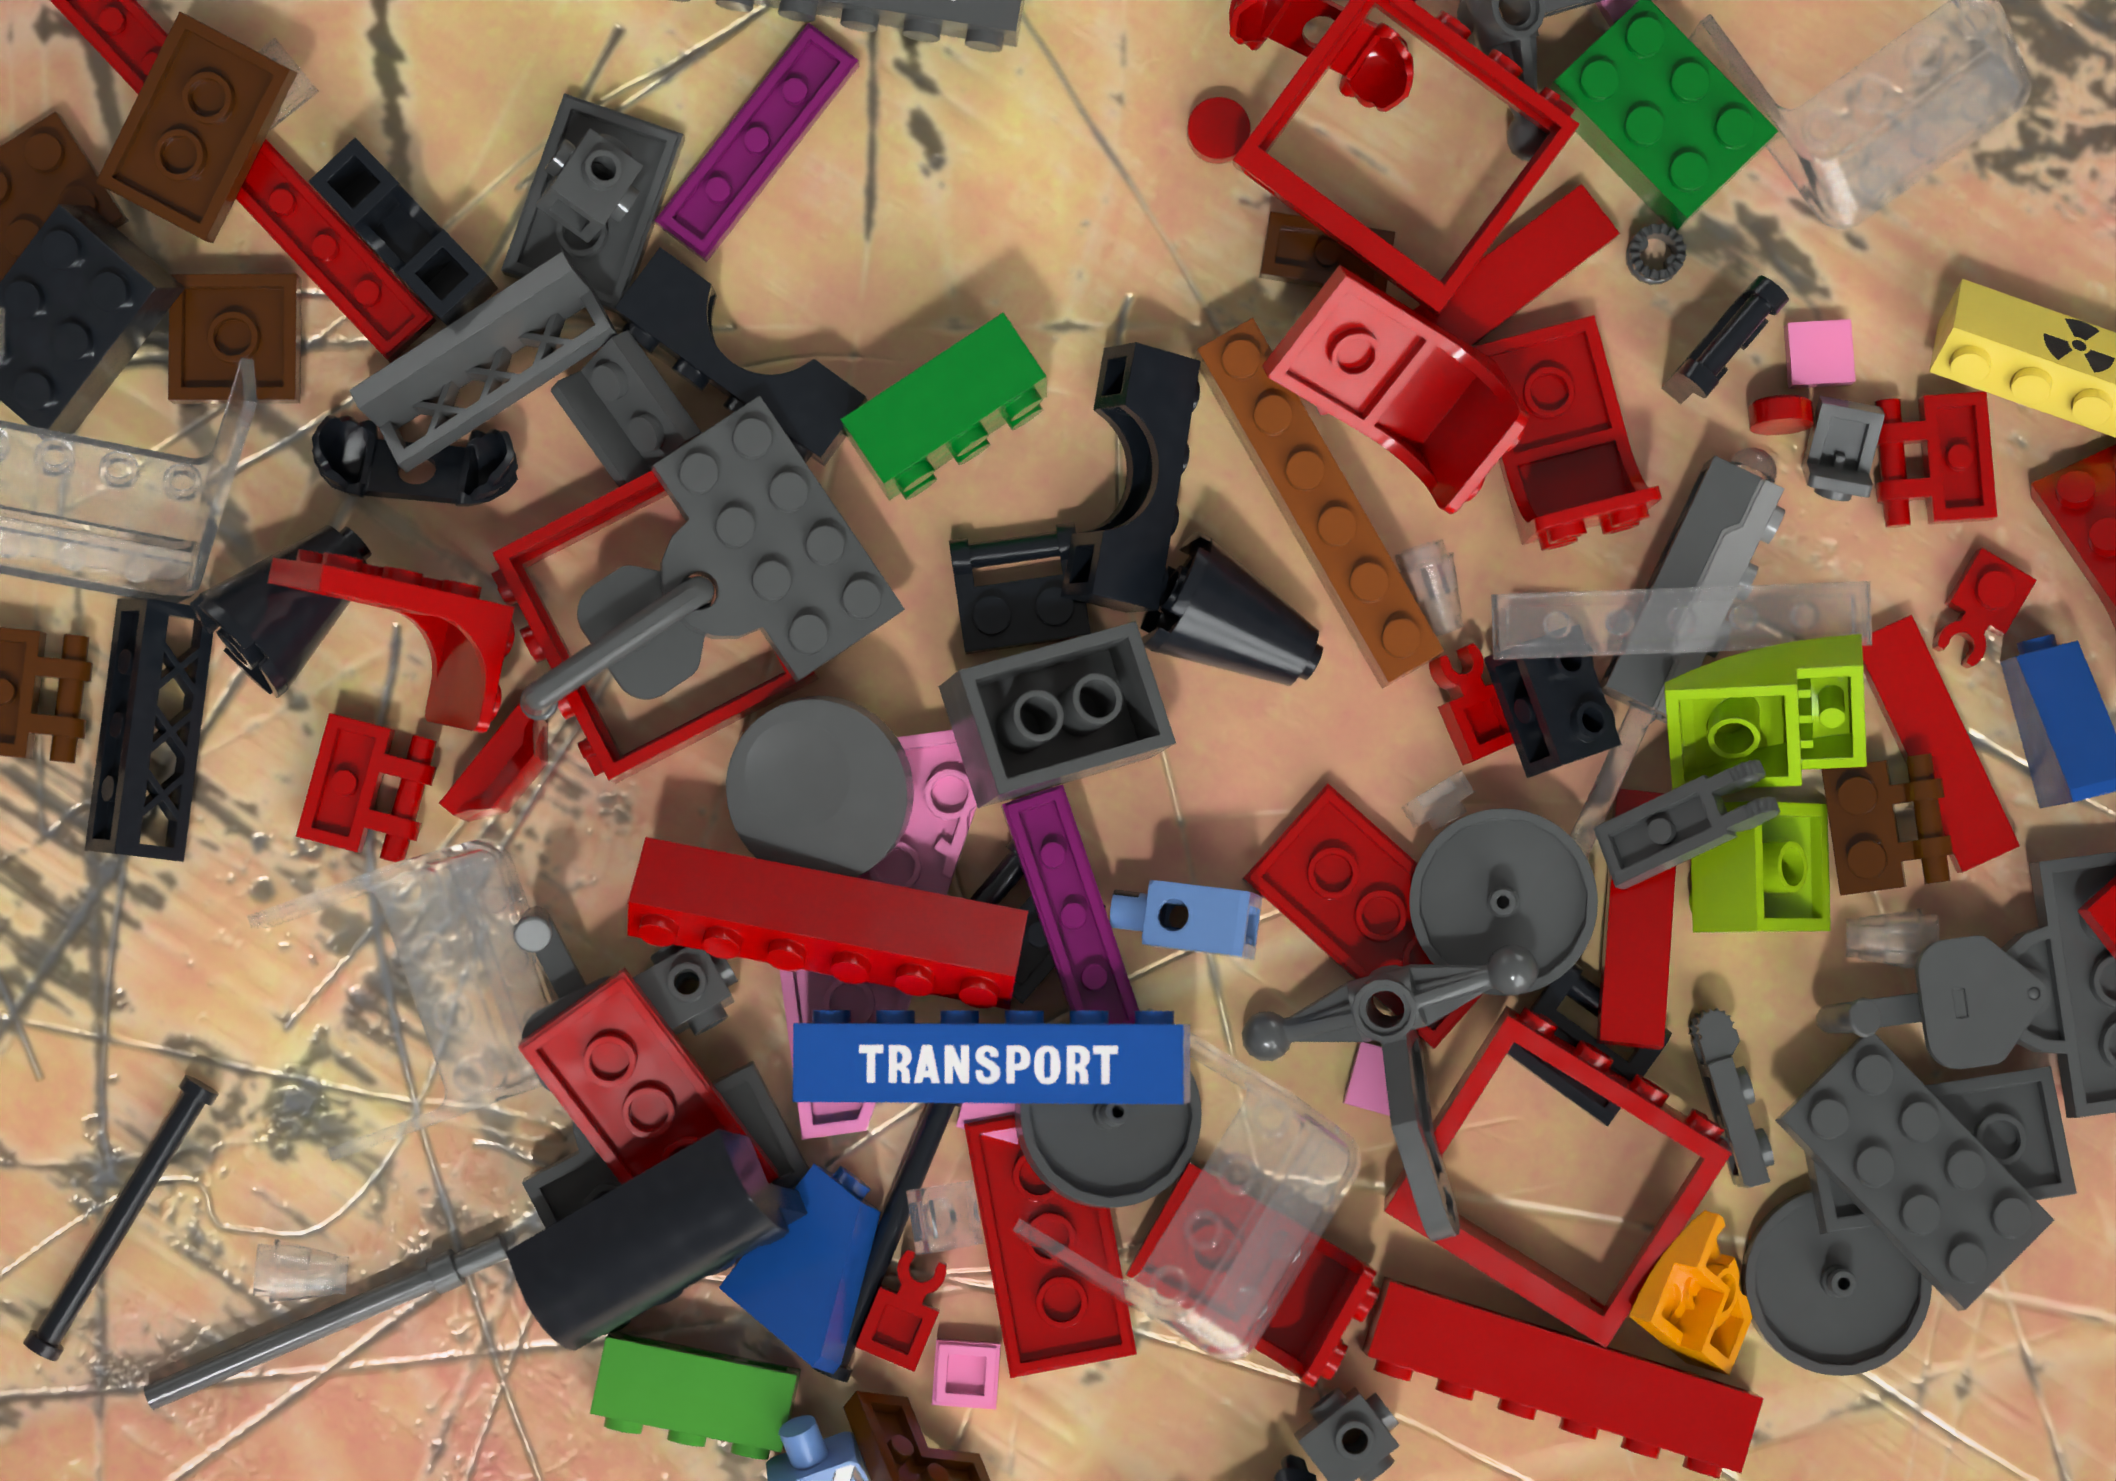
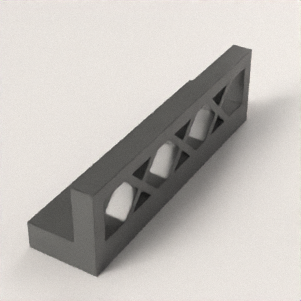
M561 252L349 391L358 409L379 427L398 466L407 473L599 349L618 333L589 280ZM586 307L595 325L574 339L560 338L565 320ZM525 346L538 348L531 367L520 374L507 372L514 353ZM472 380L485 382L482 394L477 402L468 408L454 407L460 388ZM420 414L433 416L427 434L407 446L399 428Z

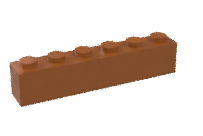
M1251 318L1199 347L1195 359L1201 361L1199 370L1383 689L1436 659L1444 652V649L1297 394L1267 377L1262 365L1273 351L1254 318Z

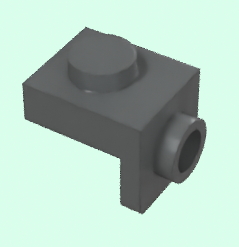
M1819 396L1814 415V425L1811 427L1801 466L1807 486L1814 488L1816 494L1835 501H1849L1852 495L1870 497L1873 483L1869 474L1885 417L1882 407Z

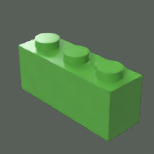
M614 1332L605 1338L590 1414L605 1417L604 1427L611 1430L641 1434L643 1425L669 1430L667 1440L675 1443L704 1447L706 1439L711 1438L731 1442L730 1452L733 1454L767 1460L770 1450L781 1453L784 1449L779 1429L783 1424L791 1420L801 1369Z

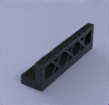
M117 598L85 851L184 862L213 633L209 634L193 613L190 605L149 598ZM169 616L194 620L191 647L178 658H176L166 643ZM164 663L166 668L162 670V665ZM174 678L184 693L183 710L168 721L157 705L159 689ZM166 741L176 756L175 772L160 785L149 769L151 753ZM146 789L150 793L148 796H146ZM156 805L159 806L168 819L165 847L139 844L143 816Z

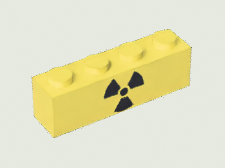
M1962 279L1938 322L1929 372L2116 438V332Z

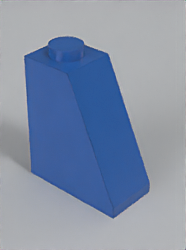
M2050 634L2016 643L2019 655L2000 661L2039 808L2073 803L2116 792V731L2078 640L2057 645L2055 634Z
M813 1164L794 1189L799 1191L808 1214L789 1224V1232L783 1238L771 1244L759 1246L743 1255L719 1286V1289L810 1366L834 1374L843 1360L881 1211L865 1199V1196L871 1189L850 1171L840 1166L835 1173H832Z

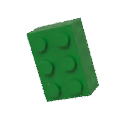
M1638 0L1556 78L1550 87L1551 90L1561 96L1560 99L1575 109L1570 117L1580 124L1576 133L1668 227H1673L1677 231L1756 157L1778 133V130L1651 0Z
M1003 312L843 417L841 422L847 438L887 498L891 500L901 493L905 500H909L937 481L934 475L935 470L954 458L958 465H962L990 446L987 440L989 434L1007 423L1011 430H1015L1041 413L1043 408L1040 403L1047 397V376Z

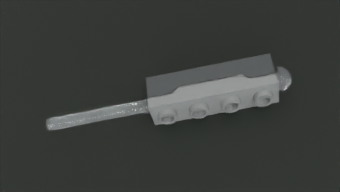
M1752 447L1740 450L1731 458L1730 462L1713 456L1703 465L1602 678L1600 686L1603 694L1630 707L1618 731L1622 745L1609 750L1570 834L1587 859L1597 839L1594 828L1605 822L1650 723L1656 719L1667 723L1665 682L1692 669L1701 667L1706 654L1713 658L1718 655L1731 628V623L1723 620L1733 597L1740 601L1744 599L1757 574L1758 566L1750 563L1760 540L1767 544L1771 542L1784 517L1785 509L1777 506L1784 488L1774 484L1777 477L1775 461L1769 453L1762 449Z

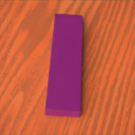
M808 23L655 219L656 225L707 263L860 66L859 61Z
M1063 784L1002 804L1001 808L1069 1010L1109 1011V1024H1135V1011H1139Z

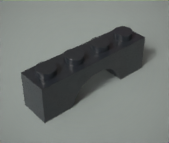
M660 247L615 307L620 318L626 322L621 332L629 330L639 346L652 354L657 346L677 359L672 369L697 389L703 391L707 384L710 383L728 396L723 406L730 413H734L760 396L805 463L812 457L825 466L847 437L841 419L868 402L866 396L815 359L793 371L773 375L747 371L731 362L719 350L713 335L712 317L717 295L712 284Z
M1137 342L1104 348L1093 410L1110 424L1122 444L1127 465L1126 485L1117 508L1107 520L1091 530L1071 535L1061 597L1125 613L1158 611L1161 595L1168 585L1166 562L1170 539L1177 528L1179 520V509L1176 504L1181 475L1189 461L1190 450L1187 439L1192 412L1195 410L1200 397L1198 375L1201 361Z

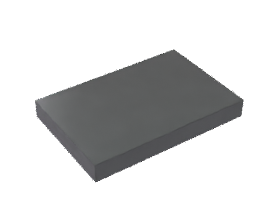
M564 94L501 269L503 274L521 279L554 256L563 252L589 280L603 308L617 313L615 310L616 305L634 283L655 226V219L658 217L685 141L684 135ZM591 128L599 135L607 134L620 140L630 150L631 157L642 164L643 167L631 184L640 193L628 212L619 223L610 217L602 229L587 243L535 205L553 179V176L545 172L544 169L565 139L576 145Z

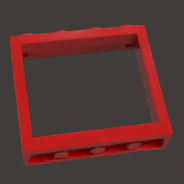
M1350 0L1232 159L1233 165L1438 317L1574 135L1580 124L1570 117L1575 109L1560 99L1561 96L1548 87H1544L1540 93L1534 91L1518 79L1524 72L1518 64L1494 48L1488 56L1467 41L1472 32L1447 12L1441 10L1435 18L1416 4V0ZM1374 7L1548 135L1440 281L1267 154Z
M652 471L492 552L500 569L492 572L491 575L498 586L497 590L505 604L511 606L518 603L529 625L521 628L519 631L536 663L546 659L551 669L570 658L571 654L527 567L667 496V492ZM776 654L785 672L622 755L586 683L558 701V709L565 720L576 716L586 736V739L577 744L594 776L604 772L607 779L616 784L818 680L815 671H813L796 683Z
M1506 1005L1433 1120L1434 1135L1441 1157L1514 1042L1700 1156L1605 1304L1459 1214V1235L1433 1241L1596 1343L1607 1348L1633 1308L1650 1273L1664 1252L1680 1235L1732 1152L1727 1140L1721 1137L1725 1129L1708 1119L1706 1114L1692 1108L1687 1116L1665 1103L1670 1095L1654 1082L1639 1074L1635 1075L1632 1082L1609 1069L1614 1060L1597 1047L1584 1040H1580L1575 1048L1554 1035L1558 1026L1543 1014L1539 1015L1526 1006L1520 1014ZM1403 1168L1384 1198V1212L1428 1238L1418 1213L1405 1168Z

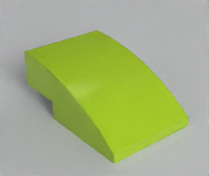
M1861 634L1820 637L1758 648L1719 659L1665 682L1672 790L1703 775L1712 777L1749 760H1760L1766 775L1761 781L1748 788L1802 786V770L1867 767Z

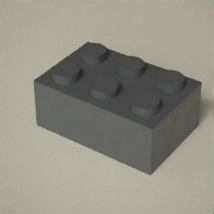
M1136 621L962 669L938 686L978 808L1146 760L1176 744Z

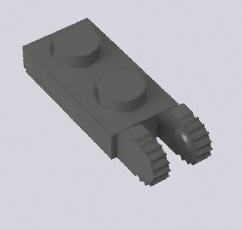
M1760 760L1742 762L1712 777L1703 775L1596 826L1594 831L1615 887L1625 890L1736 838V832L1753 829L1779 815L1780 809L1774 797L1770 796L1752 800L1746 805H1742L1730 812H1727L1723 802V795L1739 792L1765 778L1766 773Z
M1718 1008L1714 1009V1011L1707 1009V1012L1701 1010L1699 1014H1694L1695 1017L1693 1019H1690L1691 1024L1688 1026L1690 1033L1688 1034L1693 1037L1691 1044L1714 1122L1725 1129L1721 1137L1727 1140L1732 1152L1727 1160V1165L1733 1185L1751 1188L1768 1183L1770 1178L1766 1167L1774 1165L1773 1152L1764 1129H1754L1747 1105L1755 1103V1095L1750 1077L1744 1066L1736 1068L1732 1055L1740 1042L1737 1029L1732 1027L1734 1022L1730 1019L1731 1015L1725 1014V1010L1719 1011Z

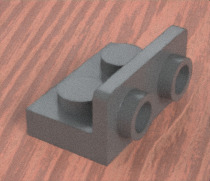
M629 330L611 337L581 371L558 380L551 388L553 396L618 487L652 471L651 468L654 464L702 433Z

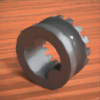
M1663 223L1660 225L1650 224L1640 229L1630 241L1626 251V265L1631 274L1640 282L1649 285L1663 284L1671 280L1683 266L1687 256L1685 252L1686 244L1683 242L1682 235H1679L1675 228L1667 227ZM1648 239H1658L1665 242L1672 252V255L1663 262V269L1659 271L1649 269L1647 265L1643 264V260L1639 258L1640 254L1648 247Z

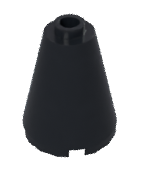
M327 525L202 592L190 603L193 613L209 634H212L220 627L216 633L226 646L223 651L265 692L268 694L274 692L276 698H279L290 688L351 601L269 584L268 578L272 559L279 558L296 561L298 549L322 554L326 552L363 560V563L367 564L366 560L372 555L371 551L362 539L348 527L338 532L332 526Z
M1194 532L1179 549L1189 555L1183 566L1180 565L1176 569L1169 565L1167 567L1168 585L1161 595L1158 611L1145 612L1140 629L1149 634L1141 637L1144 647L1153 652L1287 686L1292 685L1299 677L1307 680L1315 671L1323 653V646L1317 644L1319 630L1215 540L1201 532Z

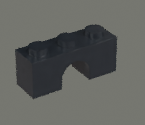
M356 138L349 142L309 180L310 184L446 326L484 303L498 290V287L484 270L418 205L400 183Z

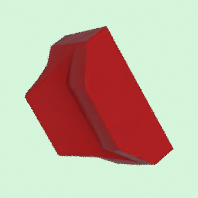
M519 703L441 799L439 804L452 815L467 822L508 813L548 764V723L545 720L529 718L523 713Z

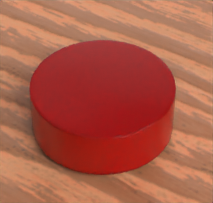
M1225 97L1206 99L1194 108L1189 117L1187 125L1188 143L1192 151L1206 162L1214 164L1230 162L1250 136V120L1244 108L1232 99Z
M1768 396L1757 399L1748 406L1749 429L1755 434H1793L1810 429L1814 425L1812 401L1805 396Z

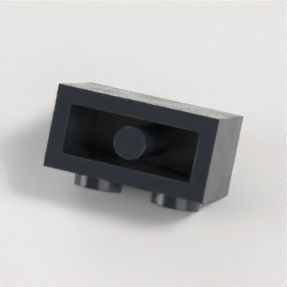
M1578 624L1515 644L1484 658L1527 778L1622 745L1615 727L1613 711L1605 700L1594 669L1592 653L1584 642Z

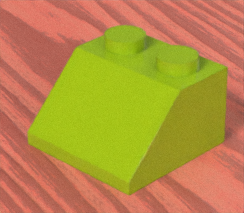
M1750 801L1724 802L1727 812H1730L1742 805H1746ZM1777 802L1780 812L1775 818L1763 822V824L1753 829L1736 832V838L1691 858L1692 888L1689 894V906L1692 912L1693 933L1831 931L1827 804Z

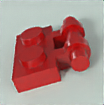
M1987 392L1923 395L1918 399L1919 421L1902 422L1900 399L1893 398L1875 401V406L1882 407L1885 413L1877 447H1879L1882 482L1875 483L1877 503L1884 505L1886 528L1911 525L1909 501L1926 500L1928 525L1989 521L1998 517ZM1921 443L1924 478L1907 479L1904 445Z
M329 713L296 837L362 853L368 829L386 833L379 858L404 864L410 840L417 841L422 823L416 822L425 785L432 786L437 767L431 766L437 741L413 735L407 758L389 755L395 730ZM383 774L401 778L391 815L374 811Z

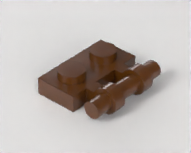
M0 627V756L32 759L35 734L52 736L49 761L75 764L78 739H85L87 720L80 719L84 683L91 682L93 663L87 662L90 637L64 634L61 659L44 657L47 633ZM42 677L59 679L55 716L38 714Z
M1932 754L1906 757L1909 783L1891 785L1888 760L1869 762L1867 767L1821 769L1840 896L1907 887L1903 861L1921 859L1925 884L1951 881L1947 855H1953L1951 835L1944 836L1938 798H1943L1945 795L1942 778L1935 779ZM1912 802L1918 840L1900 842L1894 805Z

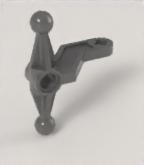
M1461 0L1457 10V20L1472 32L1467 39L1469 43L1487 56L1493 48L1508 56L1524 71L1518 79L1537 92V36H1539L1538 28L1542 25L1543 18L1604 0ZM1509 107L1514 120L1507 130V144L1512 154L1520 160L1530 161L1548 135Z
M1504 945L1496 949L1489 957L1488 963L1483 965L1410 964L1403 967L1397 965L1382 966L1372 971L1369 976L1346 982L1288 1018H1283L1274 1012H1259L1251 1016L1244 1024L1242 1030L1243 1046L1249 1055L1260 1061H1274L1285 1055L1292 1042L1366 1043L1373 1040L1382 1042L1391 1127L1424 1230L1432 1242L1457 1236L1460 1232L1459 1216L1434 1135L1424 1052L1416 1029L1431 1025L1489 989L1495 988L1506 995H1520L1528 991L1536 982L1538 964L1533 954L1526 948L1519 945ZM1379 991L1395 993L1401 998L1405 1012L1398 1016H1388L1381 1013L1373 1002V994Z

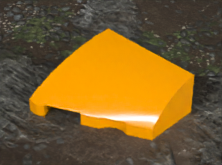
M1704 1210L1680 1233L1664 1252L1642 1287L1629 1317L1685 1363L1730 1376L1753 1317L1747 1296L1743 1295L1740 1291V1272L1735 1257L1721 1254L1716 1239L1726 1226L1724 1219L1717 1213Z

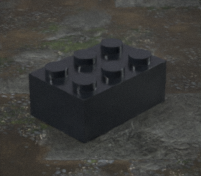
M59 204L0 282V400L42 437L74 434L185 287L91 206Z

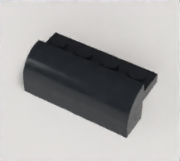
M717 1129L506 1251L521 1294L537 1322L561 1346L576 1351L600 1336L614 1333L626 1327L632 1318L653 1306L672 1301L683 1293V1289L706 1276L725 1271L735 1264L736 1259L757 1247L778 1241L788 1234L789 1224L808 1213L798 1190L768 1184L750 1137Z

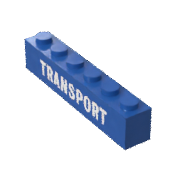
M812 1010V1023H793V1102L1190 1103V1024H1174V1011H1135V1024H1109V1011H1070V1024L1044 1023V1011L1033 1010L1005 1011V1023H979V1010H940V1023H915V1010H876V1023H851V1010Z

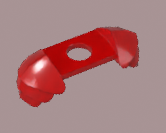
M1232 0L1229 9V34L1237 44H1246L1251 50H1258L1269 38L1308 58L1317 44L1305 37L1303 33L1305 24L1309 20L1320 16L1329 17L1335 21L1344 7L1331 0ZM1367 18L1330 67L1331 70L1343 75L1339 89L1344 96L1356 97L1362 106L1368 108L1376 107L1380 112L1389 111L1409 96L1414 77L1413 57L1408 50L1407 42L1394 28L1383 22L1377 24Z

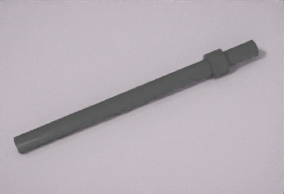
M497 1235L457 1253H454L452 1249H448L426 1259L425 1267L144 1386L146 1400L153 1410L429 1292L437 1290L439 1294H443L465 1284V1277L508 1259L506 1254L508 1247L501 1235Z

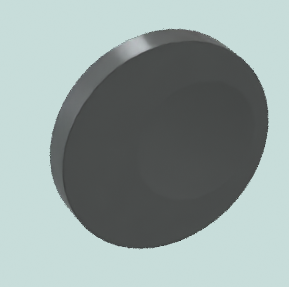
M806 696L775 707L763 714L748 727L738 741L729 762L726 778V797L735 830L755 858L858 877L880 863L899 843L910 820L914 799V786L906 753L895 734L880 718L866 708L842 698Z
M1505 808L1489 809L1467 815L1440 832L1428 845L1416 866L1409 900L1410 915L1416 937L1421 948L1433 964H1487L1493 952L1504 945H1519L1529 950L1538 964V976L1535 984L1524 993H1529L1551 984L1564 975L1578 961L1591 939L1598 909L1597 887L1591 866L1585 854L1571 836L1553 822L1539 815ZM1495 988L1484 992V994L1508 996Z
M1191 1070L1190 1103L1186 1104L1015 1103L1017 1137L1023 1154L1033 1171L1049 1188L1059 1195L1078 1204L1097 1208H1116L1134 1205L1146 1201L1167 1189L1181 1175L1190 1162L1201 1129L1200 1095Z
M1812 1189L1795 1194L1784 1200L1763 1218L1748 1242L1741 1269L1742 1294L1747 1296L1753 1317L1751 1322L1761 1338L1786 1360L1806 1370L1825 1375L1845 1376L1868 1372L1898 1356L1911 1343L1920 1330L1927 1315L1932 1293V1284L1877 1226L1820 1235Z

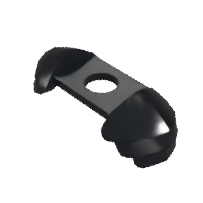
M329 415L324 418L312 436L313 459L320 475L332 488L350 496L361 498L372 496L456 504V506H473L489 502L508 492L518 480L516 475L518 469L516 454L507 431L500 432L497 429H491L484 433L474 430L469 435L466 447L447 446L427 459V461L435 466L436 471L429 481L422 484H410L400 478V467L386 440L378 439V426L370 420L359 423L350 416L337 418L334 415ZM405 442V443H406L407 446H409V445H411V444L414 443V442Z

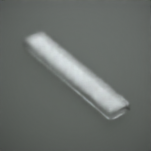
M1870 581L1491 595L1493 660L1754 650L1792 641L1854 634L1862 635V646L1872 645Z

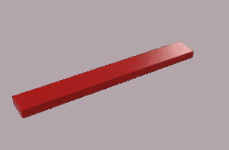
M50 0L139 95L168 36L163 28L136 0ZM265 138L237 194L236 200L372 345L392 363L437 320Z

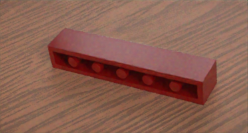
M645 837L628 899L627 936L641 938L643 941L655 946L678 945L704 950L708 954L721 959L740 957L766 962L783 971H798L802 969L833 975L836 979L850 984L869 982L894 987L912 996L931 994L961 1000L966 1005L974 1008L987 1009L997 1007L1010 1010L1028 911Z
M1384 1277L1362 1349L1368 1357L1376 1359L1373 1370L1410 1382L1413 1371L1438 1378L1435 1389L1440 1392L1469 1401L1473 1400L1475 1390L1499 1397L1497 1409L1509 1414L1534 1420L1537 1410L1561 1417L1559 1428L1567 1432L1594 1440L1597 1438L1599 1429L1623 1436L1620 1446L1623 1449L1654 1459H1658L1660 1450L1665 1449L1685 1456L1682 1467L1719 1479L1723 1468L1742 1473L1764 1399L1756 1393L1612 1347L1605 1348L1596 1342L1388 1277Z

